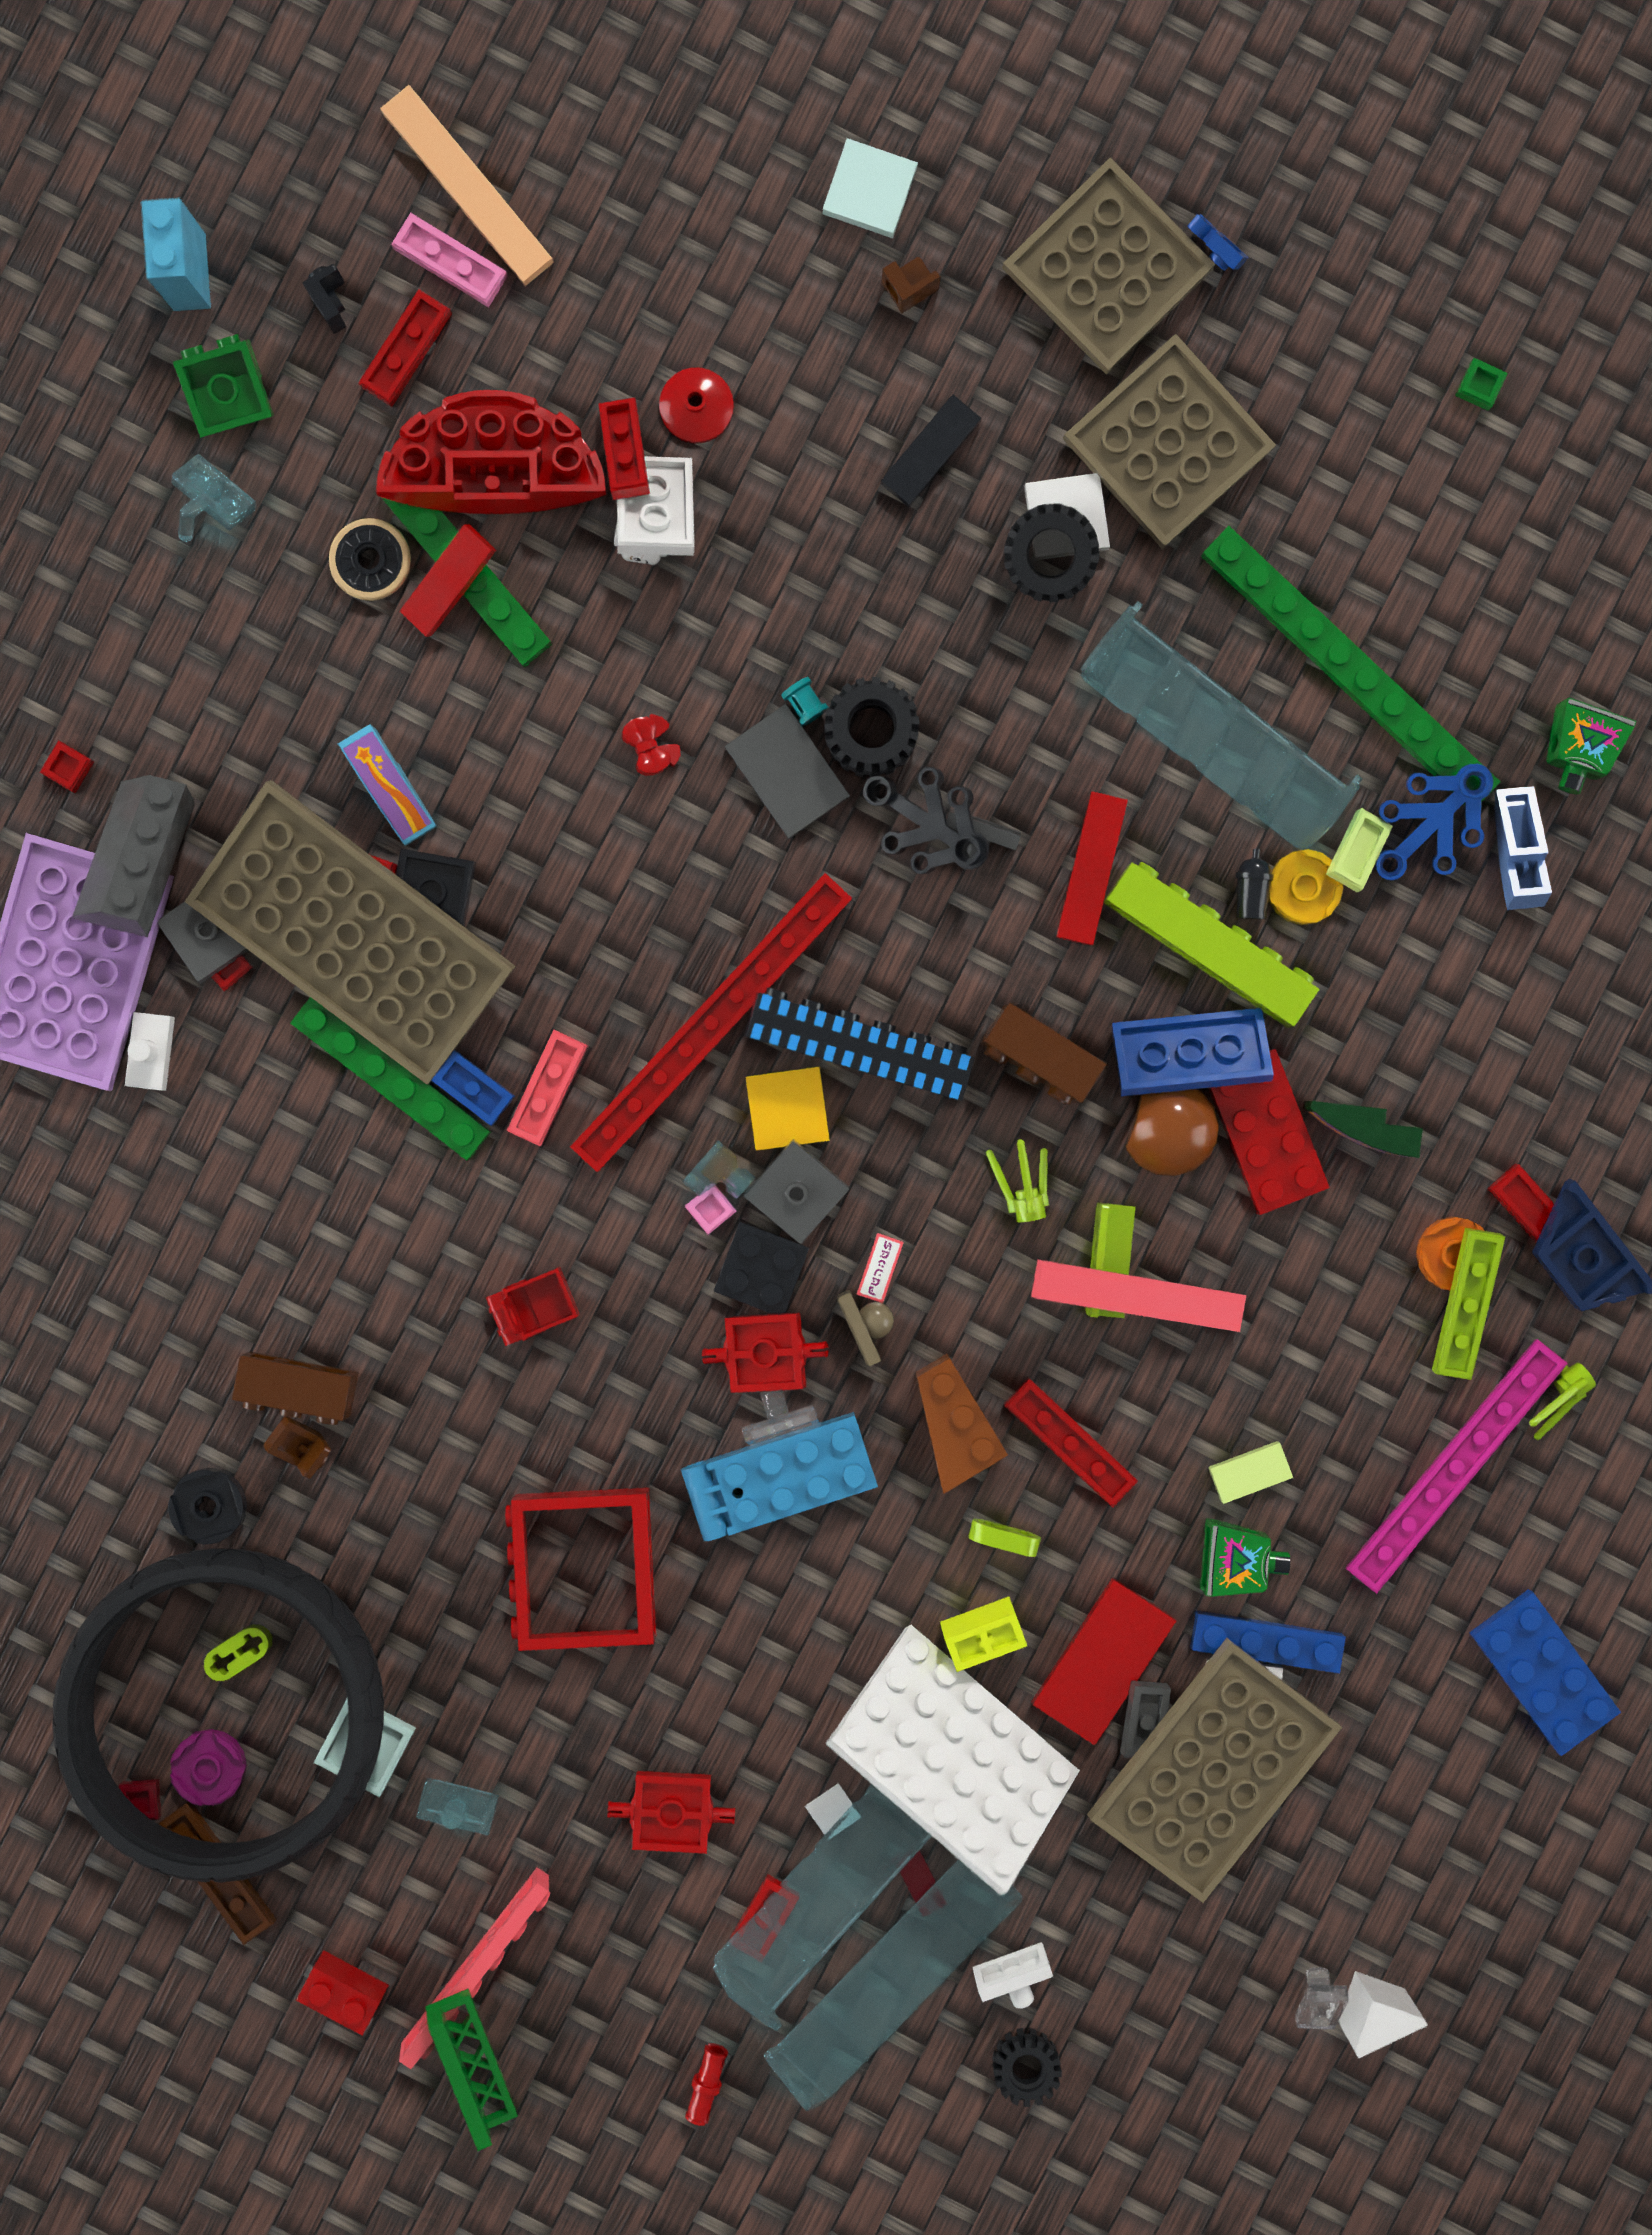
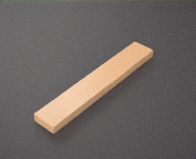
M410 85L380 108L385 118L524 286L528 285L554 263L549 253Z

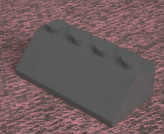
M151 775L121 781L72 915L74 919L148 937L195 804L186 784Z

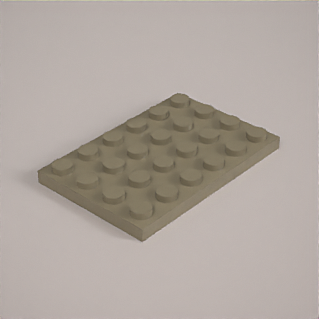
M1226 1638L1087 1815L1092 1822L1204 1903L1342 1727L1311 1701L1230 1639Z

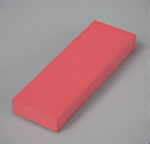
M553 1030L508 1126V1132L540 1147L543 1145L589 1045Z

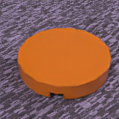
M1448 1217L1437 1220L1425 1229L1418 1241L1416 1257L1419 1269L1430 1283L1440 1289L1451 1290L1465 1228L1485 1231L1481 1226L1469 1219Z

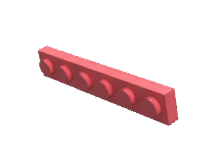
M538 1867L534 1870L432 2003L468 1988L472 1998H474L481 1987L482 1977L488 1970L494 1971L504 1957L506 1946L511 1940L516 1942L522 1936L527 1927V1919L533 1911L539 1912L547 1903L550 1897L549 1875ZM459 2007L445 2012L447 2020L455 2022L459 2014ZM426 2011L401 2042L399 2062L409 2069H412L420 2058L425 2060L435 2046L428 2029Z

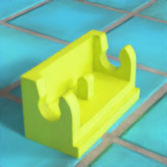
M1010 1597L940 1622L946 1645L957 1672L1027 1647Z

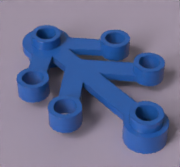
M1468 764L1462 767L1455 776H1427L1424 773L1411 774L1406 781V788L1413 795H1423L1428 790L1453 792L1442 803L1400 804L1395 800H1387L1380 805L1378 813L1385 822L1393 823L1399 819L1411 818L1426 819L1395 850H1385L1380 853L1375 863L1377 874L1387 880L1400 878L1406 871V860L1436 830L1437 854L1432 860V868L1441 875L1451 874L1457 864L1453 856V813L1465 803L1466 826L1460 832V842L1469 848L1480 846L1484 841V832L1481 829V800L1487 797L1492 790L1493 777L1491 772L1483 765ZM1472 775L1477 776L1480 781L1478 788L1475 790H1470L1466 786L1468 777ZM1415 777H1422L1425 781V787L1421 791H1415L1412 788L1411 783ZM1388 804H1394L1397 807V815L1391 819L1384 815V808ZM1470 829H1475L1479 835L1478 840L1473 844H1469L1465 839V835ZM1443 856H1447L1451 861L1449 869L1441 871L1437 865L1438 860ZM1389 857H1393L1397 862L1396 868L1391 872H1387L1383 868L1384 860Z

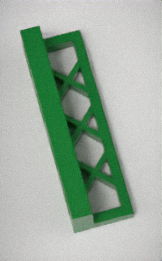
M468 1988L427 2005L425 2008L429 2032L477 2151H480L492 2145L490 2128L518 2117ZM461 2005H466L468 2013L462 2024L447 2020L445 2012ZM464 2036L480 2041L474 2055L459 2050ZM477 2066L492 2071V2075L486 2085L471 2080ZM489 2096L504 2101L506 2106L489 2115H485L483 2110Z

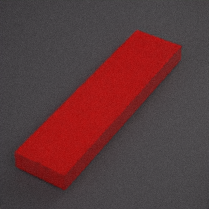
M1091 791L1055 938L1093 946L1125 815L1127 799Z
M1029 1377L1003 1404L1112 1508L1138 1482L1126 1468Z

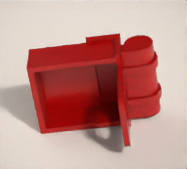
M561 1267L529 1280H521L504 1287L500 1292L485 1297L489 1306V1313L493 1315L498 1327V1335L502 1337L505 1346L519 1340L525 1341L534 1335L580 1315Z

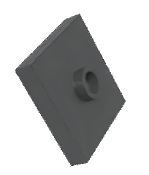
M185 902L158 921V925L197 982L201 984L249 951Z
M792 1139L746 1191L744 1197L801 1244L850 1188L798 1142Z

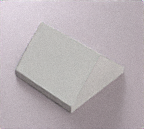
M1355 1971L1338 2022L1358 2059L1428 2026L1405 1988Z

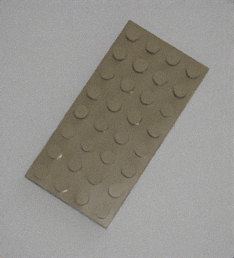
M272 780L266 781L185 900V903L427 1085L432 1082V1078L457 1048L516 967Z

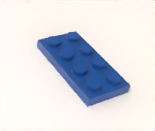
M1262 1008L1112 1023L1111 1030L1121 1096L1271 1082L1273 1080L1274 1073Z
M1528 1589L1469 1632L1553 1749L1560 1756L1621 1713L1531 1590Z

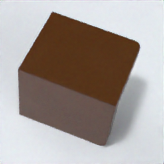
M916 257L901 268L896 261L882 269L881 283L902 314L938 291L941 277L937 270L930 273L922 259Z

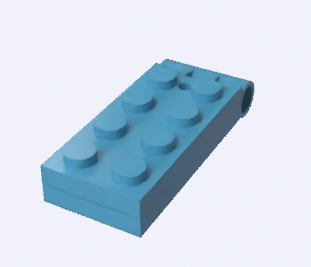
M854 1412L700 1461L681 1469L703 1541H712L726 1535L730 1536L878 1487ZM735 1488H741L743 1490V1493L741 1495L734 1494L733 1490Z

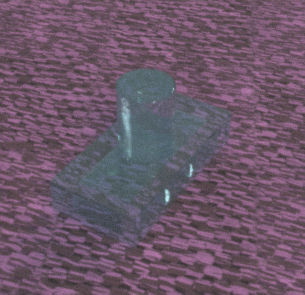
M427 1777L416 1818L443 1824L449 1829L459 1828L488 1836L491 1831L499 1795Z

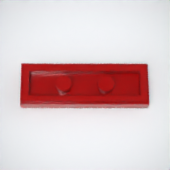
M418 289L358 382L360 387L390 407H393L451 317V310Z
M635 397L599 403L612 499L617 500L650 494Z
M464 524L401 608L400 612L426 637L432 636L497 550L470 524Z

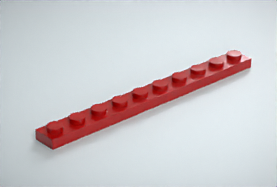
M824 873L578 1137L570 1148L596 1172H599L752 1008L756 993L765 994L766 989L772 987L853 898Z

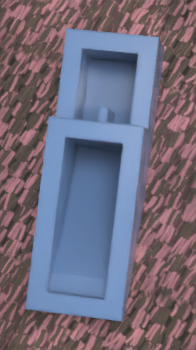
M1534 786L1496 790L1495 820L1498 855L1507 910L1544 907L1552 891L1545 864L1548 849Z

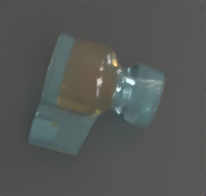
M718 1140L682 1182L698 1196L716 1184L723 1183L726 1185V1191L737 1199L755 1179V1176L746 1168L740 1169L737 1165V1156Z

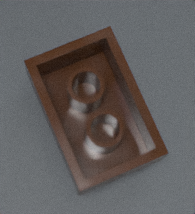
M1010 1002L1003 1006L980 1044L986 1047L983 1054L1001 1065L1006 1064L1007 1061L1018 1067L1015 1074L1032 1085H1038L1040 1081L1048 1086L1049 1090L1046 1094L1063 1105H1070L1071 1102L1082 1103L1107 1065Z

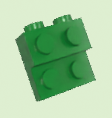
M238 334L216 340L219 348L204 352L202 345L182 350L180 353L183 359L173 362L200 438L274 416L261 380L262 374L250 340L240 341Z

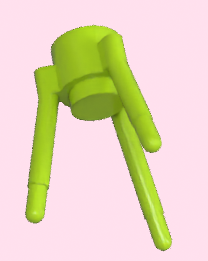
M1022 1139L1017 1141L1024 1189L1015 1192L1016 1198H1014L993 1151L987 1150V1158L1006 1199L1008 1212L1016 1214L1017 1222H1030L1045 1218V1206H1049L1047 1196V1149L1043 1148L1040 1151L1038 1194V1189L1032 1188L1025 1143Z
M1577 1362L1571 1367L1565 1366L1557 1376L1558 1380L1554 1382L1556 1389L1561 1395L1529 1421L1530 1426L1535 1427L1557 1410L1534 1434L1536 1440H1540L1576 1403L1587 1396V1392L1596 1387L1592 1375L1582 1364Z

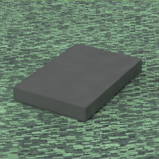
M786 704L724 746L788 840L850 798L846 789Z

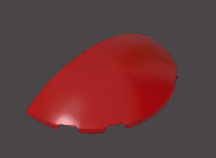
M476 390L459 393L444 398L440 407L433 409L425 415L421 412L415 414L400 428V437L393 445L391 451H385L379 467L376 488L377 496L395 502L439 511L468 514H516L545 511L587 502L606 495L602 465L596 451H591L581 437L580 428L562 412L559 411L556 415L539 406L537 400L533 397L503 390Z

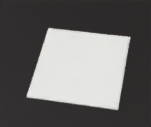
M839 1783L805 1806L827 1839H830L861 1817Z

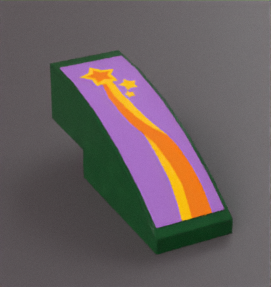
M1304 1101L1303 1109L1321 1124L1346 1139L1386 1154L1420 1158L1423 1128L1385 1124L1387 1109Z

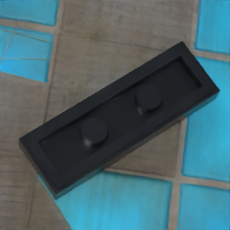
M952 394L883 477L881 485L906 506L910 507L979 425L981 417Z

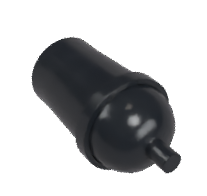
M1253 849L1252 858L1242 862L1238 872H1236V918L1266 920L1270 886L1274 875L1271 873L1269 864L1265 860L1260 859L1261 849Z

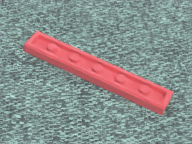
M1039 1259L1037 1260L1031 1297L1036 1299L1240 1332L1246 1301V1295Z

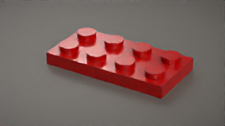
M1276 1049L1269 1050L1274 1073L1271 1082L1208 1088L1258 1215L1330 1188Z

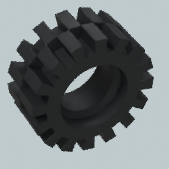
M1018 2028V2035L1013 2037L1011 2032L1005 2034L1006 2041L999 2040L996 2044L997 2051H993L992 2065L997 2088L1001 2089V2094L1005 2099L1008 2096L1011 2097V2103L1018 2106L1019 2100H1023L1024 2107H1031L1030 2100H1036L1038 2106L1043 2104L1042 2097L1044 2095L1048 2099L1054 2096L1052 2088L1057 2090L1059 2088V2077L1062 2078V2070L1058 2052H1056V2047L1052 2040L1048 2042V2037L1043 2032L1038 2036L1036 2029L1029 2028V2034H1024L1023 2028ZM1023 2055L1036 2057L1041 2063L1039 2073L1030 2079L1017 2077L1012 2067L1018 2057Z

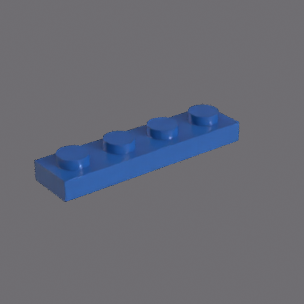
M1196 1610L1190 1647L1193 1651L1214 1654L1224 1640L1228 1638L1257 1661L1340 1674L1346 1637L1343 1633Z

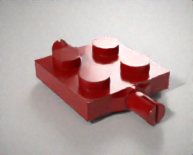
M800 1312L725 1318L726 1339L723 1348H704L702 1351V1356H711L702 1358L704 1364L725 1363L729 1373L731 1393L804 1389L807 1387L805 1374L807 1358H827L829 1352L828 1350H816L828 1348L826 1341L805 1343L802 1335Z
M637 1771L635 1793L631 1803L609 1801L607 1817L630 1818L633 1830L632 1850L707 1854L708 1833L712 1823L735 1824V1808L713 1807L710 1795L711 1775Z

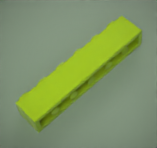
M1132 862L1126 867L1103 904L1255 1007L1262 1008V1012L1286 1028L1295 1027L1320 990L1312 984L1314 978L1297 967L1293 971L1281 963L1283 957L1266 946L1262 950L1250 942L1252 936L1240 927L1233 925L1230 929L1219 921L1221 915L1205 904L1198 907L1188 900L1190 894L1174 883L1167 886L1158 880L1159 873L1143 862L1136 865Z

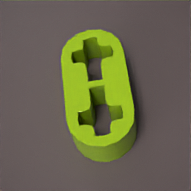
M983 1519L972 1520L968 1535L969 1539L977 1543L1029 1557L1037 1556L1041 1541L1040 1536L1031 1532Z
M252 1624L216 1646L205 1657L204 1669L206 1674L213 1680L225 1681L261 1659L272 1646L270 1631L260 1624ZM248 1634L252 1638L257 1636L261 1638L262 1642L258 1645L260 1651L253 1647L243 1652L241 1646L249 1641ZM231 1653L234 1654L236 1658L227 1665L228 1671L224 1667L220 1669L215 1667L214 1663L218 1661L216 1654L221 1658Z

